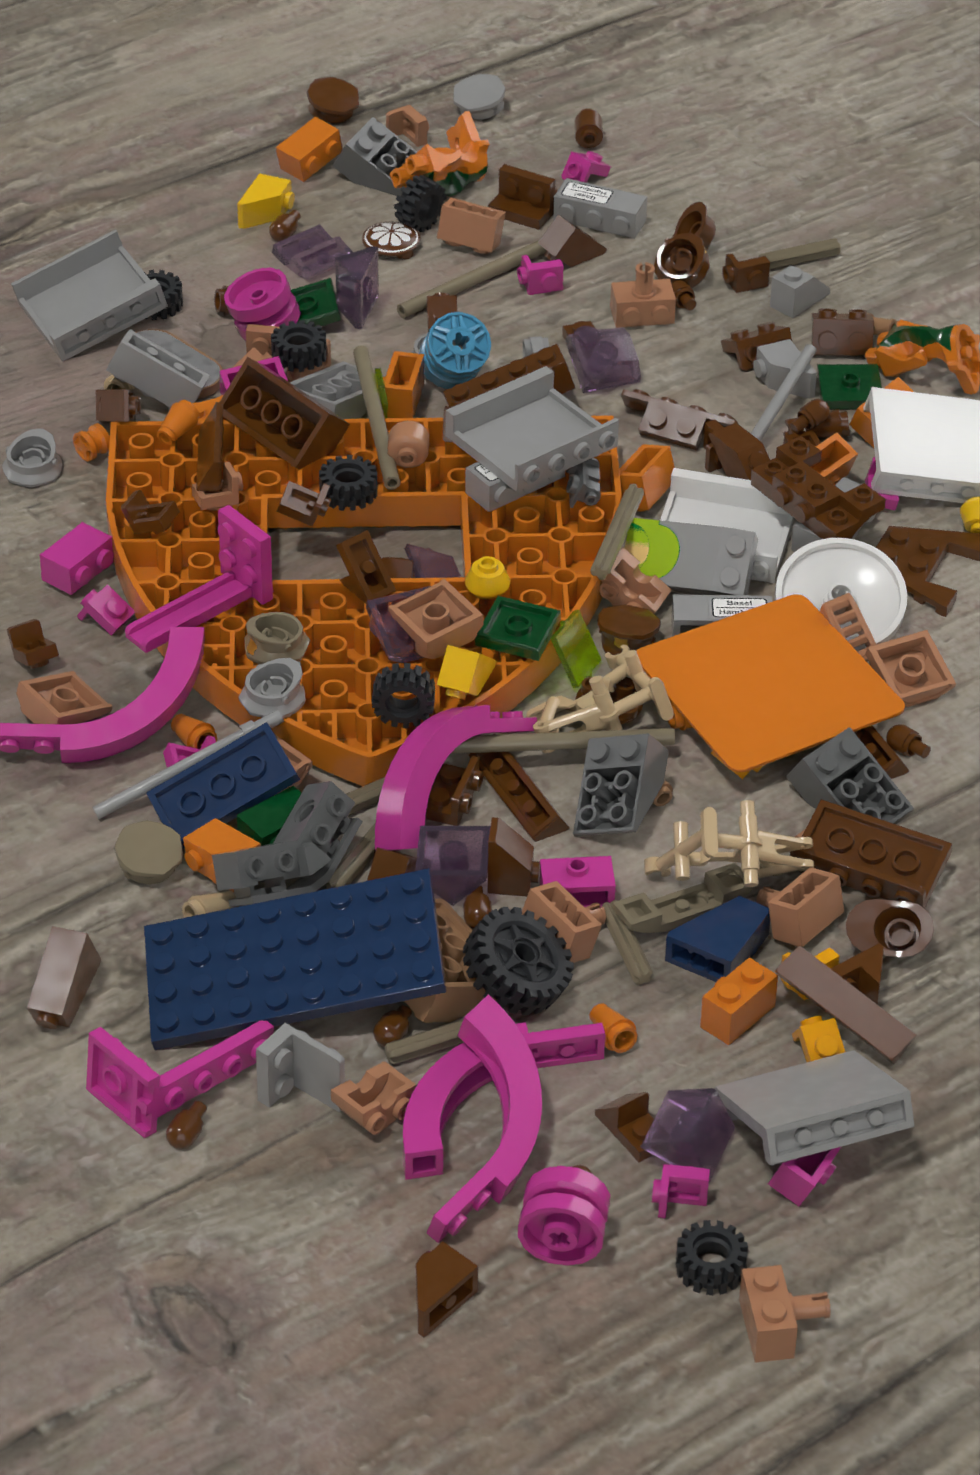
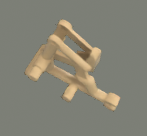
M621 645L622 652L620 654L611 655L609 652L605 653L608 666L613 670L603 677L599 675L592 677L589 680L592 691L574 701L563 696L549 697L546 702L530 709L526 714V718L537 717V722L533 725L535 733H557L561 727L576 721H583V726L569 732L601 731L604 729L605 731L623 730L618 716L650 700L655 702L658 714L663 720H670L674 715V711L663 681L658 677L650 679L643 671L637 651L630 650L627 645ZM629 676L633 680L637 692L613 703L609 692H614L613 686ZM542 750L543 753H551V752L555 751V750Z
M752 800L740 802V835L718 833L717 813L714 808L707 807L702 810L700 815L701 830L689 838L687 822L678 821L673 823L674 848L661 857L646 858L644 860L645 875L661 872V876L666 877L671 875V866H675L676 880L684 881L690 879V866H704L708 862L715 861L741 862L744 886L756 887L758 886V878L780 876L788 872L806 871L810 867L814 868V861L811 859L780 855L781 853L813 847V839L810 837L796 838L759 831L757 816L755 815V802ZM702 846V850L700 852H694ZM718 848L735 849L734 852H718Z

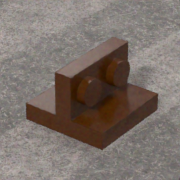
M504 164L499 169V194L488 204V207L505 211L504 220L540 230L554 214V196L558 191L555 189L556 179Z

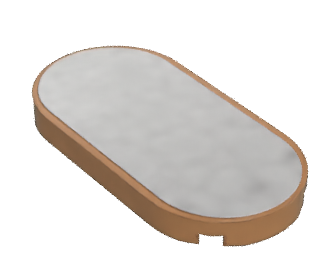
M146 329L136 332L210 375L198 399L208 397L220 389L219 371L222 370V367L216 360L170 332L158 329Z

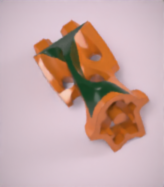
M465 111L461 114L455 126L446 131L450 148H432L428 144L425 145L415 155L407 157L401 167L395 168L390 172L393 186L395 188H401L402 186L406 188V182L409 179L413 181L414 176L417 175L419 177L423 175L442 185L446 190L444 193L447 196L459 194L470 182L483 180L488 168L487 150L490 144L488 140H480L470 111Z
M901 319L895 323L889 332L881 333L877 337L878 347L869 348L865 353L868 364H878V368L882 369L884 376H898L925 366L933 358H939L947 364L950 372L956 374L964 393L976 394L979 390L980 334H974L966 324L950 325L936 329Z

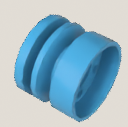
M447 313L438 318L422 342L419 354H424V375L433 384L445 389H450L457 384L474 379L489 357L491 350L490 334L480 320L467 313Z

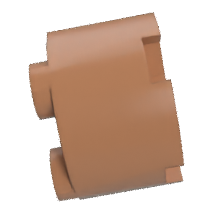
M622 547L610 574L602 580L600 594L603 598L609 600L613 606L626 604L648 609L654 614L672 589L656 575H644L639 569L640 561Z
M384 1061L367 1070L364 1077L357 1084L348 1080L331 1089V1101L372 1135H376L396 1119L404 1120L406 1108L416 1088V1084Z

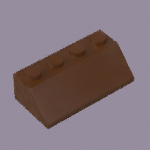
M555 344L524 358L514 360L498 369L486 372L467 382L457 384L443 391L448 406H451V401L470 400L545 366L554 371L553 388L560 394L575 389V385L558 344Z
M249 357L246 358L220 400L221 404H223V417L299 470L332 453L350 426L348 422L270 368Z

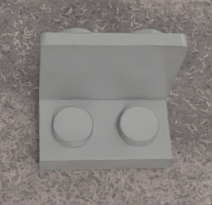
M284 1023L256 1049L257 1096L259 1102L270 1108L280 1097L288 1095L292 1087L295 1086L334 1110L341 1111L331 1101V1089L345 1082V1059L335 1049L324 1046L312 1039L306 1032L299 1031L287 1023Z

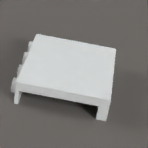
M872 387L863 407L864 412L871 413L876 472L871 482L872 489L881 494L964 503L970 498L980 497V400Z
M673 468L670 493L660 520L720 526L755 532L758 544L751 580L775 583L795 518L753 487L751 480Z

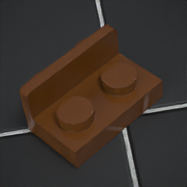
M472 756L467 768L442 764L430 791L425 819L458 827L463 814H469L471 810L474 791L479 792L483 783L484 772L479 771V757Z

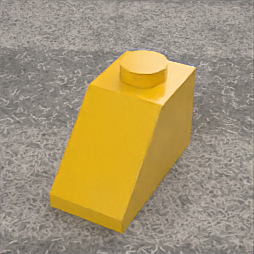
M259 173L237 203L238 228L245 229L273 222L279 215L286 213L288 209H292L295 194L292 192L291 180Z
M447 645L437 685L447 688L445 695L465 700L467 694L478 696L492 673L496 660L477 652Z

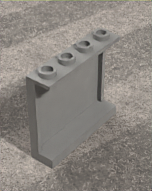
M116 229L11 283L19 305L62 362L168 307L159 282L155 278L152 280L148 278L123 247Z
M545 366L447 409L445 436L512 489L519 492L617 447L619 420L615 418L604 424L599 423L553 388L554 371Z
M855 1050L715 1086L720 1122L726 1123L740 1119L760 1135L763 1140L765 1161L770 1165L914 1127L910 1090Z

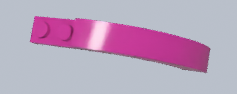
M170 626L168 647L160 670L146 690L126 707L104 718L79 724L0 723V751L14 753L20 749H29L37 753L48 754L54 752V750H60L62 763H79L113 756L145 741L160 730L177 713L190 694L199 674L205 644L204 627Z
M479 705L441 711L421 723L406 738L397 751L384 779L376 813L375 850L377 847L388 850L425 848V816L428 798L436 775L447 757L461 743L479 734L534 731L533 725L537 722V717L523 718V711L502 712V718H500V712H490V705Z
M489 995L464 1017L457 1036L480 1058L496 1086L502 1109L501 1140L498 1149L484 1167L433 1216L427 1234L437 1243L448 1233L455 1236L468 1220L466 1215L473 1208L479 1212L491 1198L498 1204L504 1200L520 1178L535 1145L540 1128L542 1090L533 1054L515 1022Z
M526 1022L516 1024L533 1054L537 1068L604 1059L605 1031L602 1023L531 1033L528 1032ZM464 1042L446 1053L429 1068L410 1097L403 1122V1168L405 1180L443 1175V1145L441 1138L446 1123L465 1098L478 1088L493 1081L483 1062Z

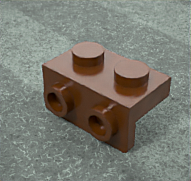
M823 308L819 309V313H812L811 345L816 348L815 355L865 356L867 350L872 348L874 319L871 314H867L866 310L851 309L849 314L837 313L835 309Z
M766 322L757 325L758 330L749 332L748 329L733 331L730 333V338L721 340L723 352L736 353L740 370L752 369L754 360H756L757 347L788 339L792 341L790 327L775 326V322Z

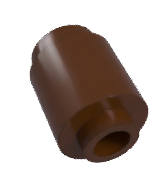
M593 109L580 111L574 122L576 142L581 147L594 148L603 140L602 117Z

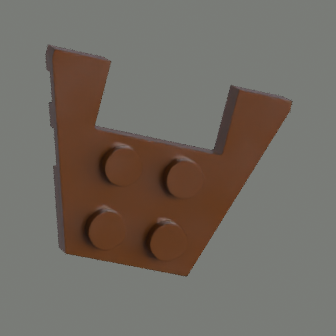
M889 526L876 548L886 554L898 567L904 578L907 591L914 595L913 600L921 605L927 602L936 607L935 613L947 617L956 602L957 590L931 583L930 580L948 552L980 561V533Z

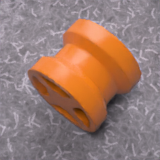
M99 423L91 425L88 431H79L73 436V443L77 453L87 462L94 460L98 453L105 454L109 452V433Z

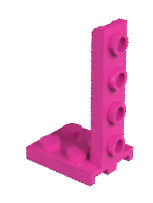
M230 505L219 509V525L217 529L220 543L219 559L223 575L130 623L125 628V637L142 651L148 653L169 641L170 626L196 627L250 597L255 598L262 605L273 599L271 536Z
M259 1021L162 1075L156 1073L142 1058H138L128 1050L119 1039L111 1036L102 1027H99L89 1032L86 1090L143 1138H147L156 1132L158 1117L179 1108L183 1103L201 1093H206L217 1084L236 1076L239 1072L255 1064L256 1049L273 1034L274 1026L267 1021Z

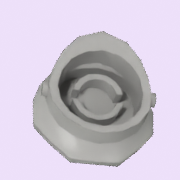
M490 74L473 75L461 80L454 86V104L459 107L461 114L465 111H470L473 120L487 119L499 114L503 109V98L506 89L498 76Z
M30 429L17 437L6 448L7 457L2 464V468L10 483L32 488L53 483L61 474L62 460L56 453L54 437L45 429Z
M278 658L264 664H259L256 668L252 669L246 676L245 686L239 695V701L249 714L263 718L278 710L284 719L296 713L305 704L306 700L304 686L300 683L303 675L301 663L291 658Z

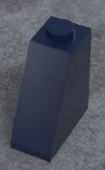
M738 896L674 928L666 935L665 961L717 982L721 977L729 975L749 957L752 958L768 937L770 931L769 908Z

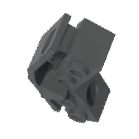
M332 781L308 784L273 844L212 855L218 891L234 889L235 898L229 899V906L250 905L315 892L330 881L363 822L358 817H347L355 802ZM341 834H344L341 841H339L337 838ZM300 877L286 888V879ZM258 881L265 882V888L254 890V885H258Z

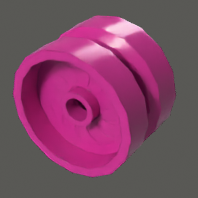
M259 268L243 274L235 279L224 295L225 304L230 315L234 318V324L238 333L245 341L248 324L280 327L284 323L288 326L289 321H294L297 324L300 317L299 305L295 296L291 293V288L285 274L275 268Z
M548 1167L533 1174L526 1184L523 1208L518 1223V1238L522 1246L534 1257L551 1264L569 1266L583 1264L595 1258L603 1247L605 1224L610 1208V1193L607 1187L595 1175L575 1167Z

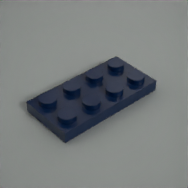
M266 722L151 789L146 794L161 822L171 827L180 835L182 848L184 849L183 837L216 818L226 824L235 819L238 814L276 795L301 779L269 724Z

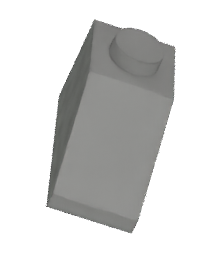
M790 265L772 277L770 307L794 318L829 295L830 288L814 276Z
M790 339L757 347L756 360L753 363L754 372L769 389L778 391L801 352ZM808 364L790 394L808 399L815 397L817 372L810 364Z

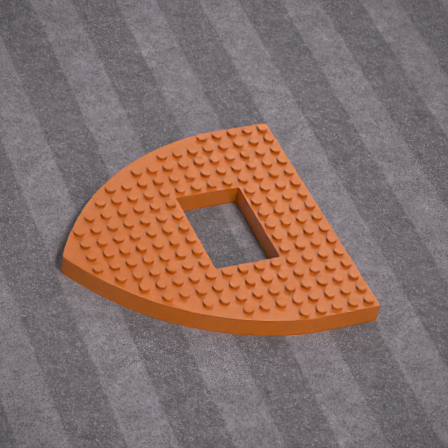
M614 415L591 416L601 424L614 419ZM385 418L388 434L394 425L402 421L418 422L429 433V452L425 462L413 468H404L396 465L400 485L393 490L387 489L384 485L369 419H343L350 426L335 450L300 470L229 420H223L222 479L223 463L230 462L234 470L240 472L243 482V490L239 491V504L230 506L268 535L269 528L447 527L461 525L463 577L391 578L396 591L369 604L364 603L344 586L340 579L272 580L273 599L262 605L255 598L250 597L196 626L204 627L205 644L200 671L193 688L222 713L240 725L249 720L255 722L261 719V717L250 715L239 701V695L245 686L246 676L259 665L246 656L244 640L248 634L246 623L250 618L262 613L285 612L294 615L301 622L303 631L310 639L308 648L301 661H299L303 672L300 683L304 686L306 700L305 704L296 713L284 718V722L272 728V731L279 738L309 758L313 766L361 786L386 777L397 751L406 738L418 727H415L412 722L409 723V728H403V723H398L397 728L392 727L391 720L385 724L381 721V715L377 717L374 713L372 694L375 677L378 673L382 674V669L385 667L392 671V664L398 663L399 668H404V663H411L410 669L414 670L416 665L422 667L421 674L425 671L430 673V679H434L436 689L434 711L432 715L429 714V718L451 708L490 705V712H500V718H502V712H510L548 678L565 659L587 628L601 602L600 585L602 580H599L597 576H592L590 569L622 498L617 447L595 456L600 465V480L598 483H600L601 498L597 504L589 506L577 500L574 507H570L569 493L566 492L569 473H566L565 470V477L488 512L465 493L466 467L478 461L455 443L443 440V418ZM163 421L111 422L106 488L108 535L112 536L113 562L119 582L129 605L135 611L134 615L137 620L223 575L219 559L218 510H201L192 496V484H195L197 481L199 430L204 421H198L195 427L171 445L162 443L157 437L156 433ZM340 455L342 459H347V455H352L353 459L361 456L363 457V462L368 459L372 462V465L376 466L377 497L376 499L374 498V502L371 505L366 503V507L363 509L356 506L355 511H350V507H345V510L342 511L339 510V505L335 508L328 506L325 516L318 515L313 527L276 512L289 481L319 493V470H321L323 464L327 465V460L329 459L336 461V456ZM135 490H142L149 505L175 501L180 512L171 522V527L162 533L134 534L121 510V506ZM490 556L503 563L510 578V587L501 595L502 597L561 611V620L539 661L475 646V639L459 647L496 660L495 667L479 695L467 694L466 699L463 700L445 695L447 688L437 685L445 655L436 659L420 656L416 651L415 641L389 613L388 606L395 605L445 579L483 614L484 621L495 599H481L474 596L466 588L465 578L476 560ZM168 642L157 647V650L164 658ZM405 691L391 694L393 697L401 700H410L416 697L414 694Z

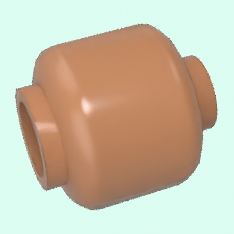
M402 421L394 425L388 437V455L395 460L396 465L404 468H413L424 463L429 452V433L427 429L415 421Z

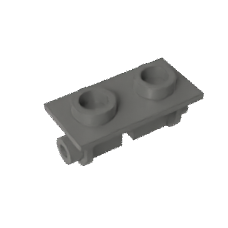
M595 457L566 470V473H569L566 492L569 493L571 508L574 507L577 500L593 506L601 498L600 483H598L600 480V465Z

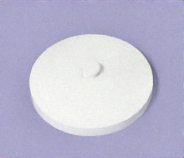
M827 538L801 547L786 560L777 577L774 600L798 594L808 598L820 611L823 603L850 593L857 603L876 644L889 641L899 630L907 606V588L898 567L879 549L854 539ZM850 621L840 625V627L842 629L846 626L851 625L852 623ZM856 633L854 635L847 637L846 639L847 641L851 640L855 637H858L859 634ZM862 644L854 649L860 651L867 647L865 644Z

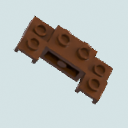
M802 436L778 446L776 458L752 469L751 485L821 539H852L854 534L868 519L885 509L886 499L865 483L847 492H843L811 468V466L821 461L822 451Z

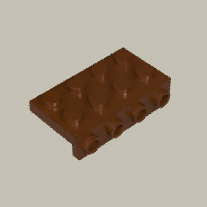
M821 799L802 837L813 839V847L791 851L790 856L813 860L815 869L839 875L841 886L860 890L869 897L917 903L925 908L952 853V843Z

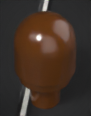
M292 210L289 214L283 213L279 215L269 227L271 238L277 242L287 241L296 232L298 227L297 221L301 218L300 213L297 210Z
M677 280L672 282L676 307L686 308L689 311L693 310L696 307L693 289L684 281Z
M813 399L805 404L797 413L798 418L790 423L792 431L798 434L805 428L811 430L818 427L829 417L830 409L828 404L822 399Z
M894 725L887 732L886 741L888 745L904 756L911 757L916 754L924 759L931 751V747L922 742V737L919 733L906 725Z
M473 884L469 887V895L463 903L464 920L471 929H474L486 914L488 915L492 911V903L489 897L483 894V887L479 884Z
M401 1005L397 1010H391L380 1018L373 1030L374 1039L380 1046L385 1047L387 1043L402 1039L407 1034L409 1028L408 1019L412 1015L411 1009L406 1005Z
M195 1101L189 1110H181V1112L175 1115L166 1130V1139L172 1147L187 1149L200 1135L203 1127L201 1118L207 1111V1107L202 1102Z

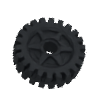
M507 906L501 907L498 911L497 909L490 911L475 926L463 947V953L466 954L463 958L464 966H469L466 971L468 977L476 978L473 985L477 991L482 988L486 990L483 995L484 998L487 995L494 997L502 1008L508 1005V1012L516 1014L521 1010L522 1015H530L532 1012L538 1014L544 1009H548L569 985L573 976L571 972L574 969V963L569 961L572 954L570 949H563L567 944L564 938L555 937L558 930L554 926L549 929L545 927L546 919L540 917L536 921L534 919V912L527 910L522 915L521 908L513 907L509 910Z

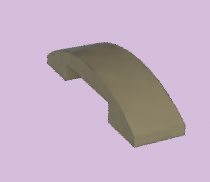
M734 862L705 872L704 883L650 900L643 892L613 902L612 908L631 931L643 933L666 932L738 896L745 897L754 887L744 886L743 872L738 864Z

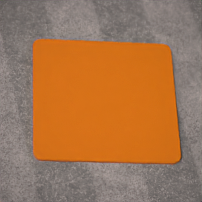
M798 594L786 596L637 650L639 660L646 674L651 679L658 677L663 681L671 703L722 762L734 772H747L828 742L849 727L855 732L896 717L905 710L904 701L837 629L828 622L810 600Z

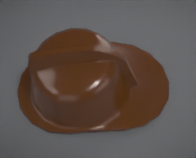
M695 202L682 213L672 237L682 233H693L703 239L704 247L708 250L716 233V225L707 215L706 205L702 202Z
M871 899L857 904L850 911L846 921V932L852 945L861 952L880 943L884 946L883 956L903 958L915 956L925 950L932 940L934 925L928 911L917 903Z

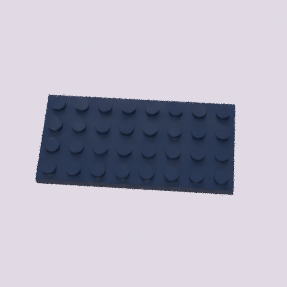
M429 869L144 926L150 1034L154 1050L235 1035L259 1021H267L276 1027L284 1023L291 1024L447 992L432 876Z

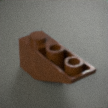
M135 389L96 390V421L130 422L135 421L136 415L141 414V396H135Z

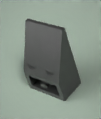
M372 117L344 146L333 167L355 184L395 196H401V188L393 186L390 172L395 168L401 167L405 163V159L410 155H415L417 151Z
M850 727L804 757L786 775L806 803L815 809L822 799L893 824L914 809Z
M649 733L590 738L588 740L573 835L589 836L636 832L664 783L669 750Z

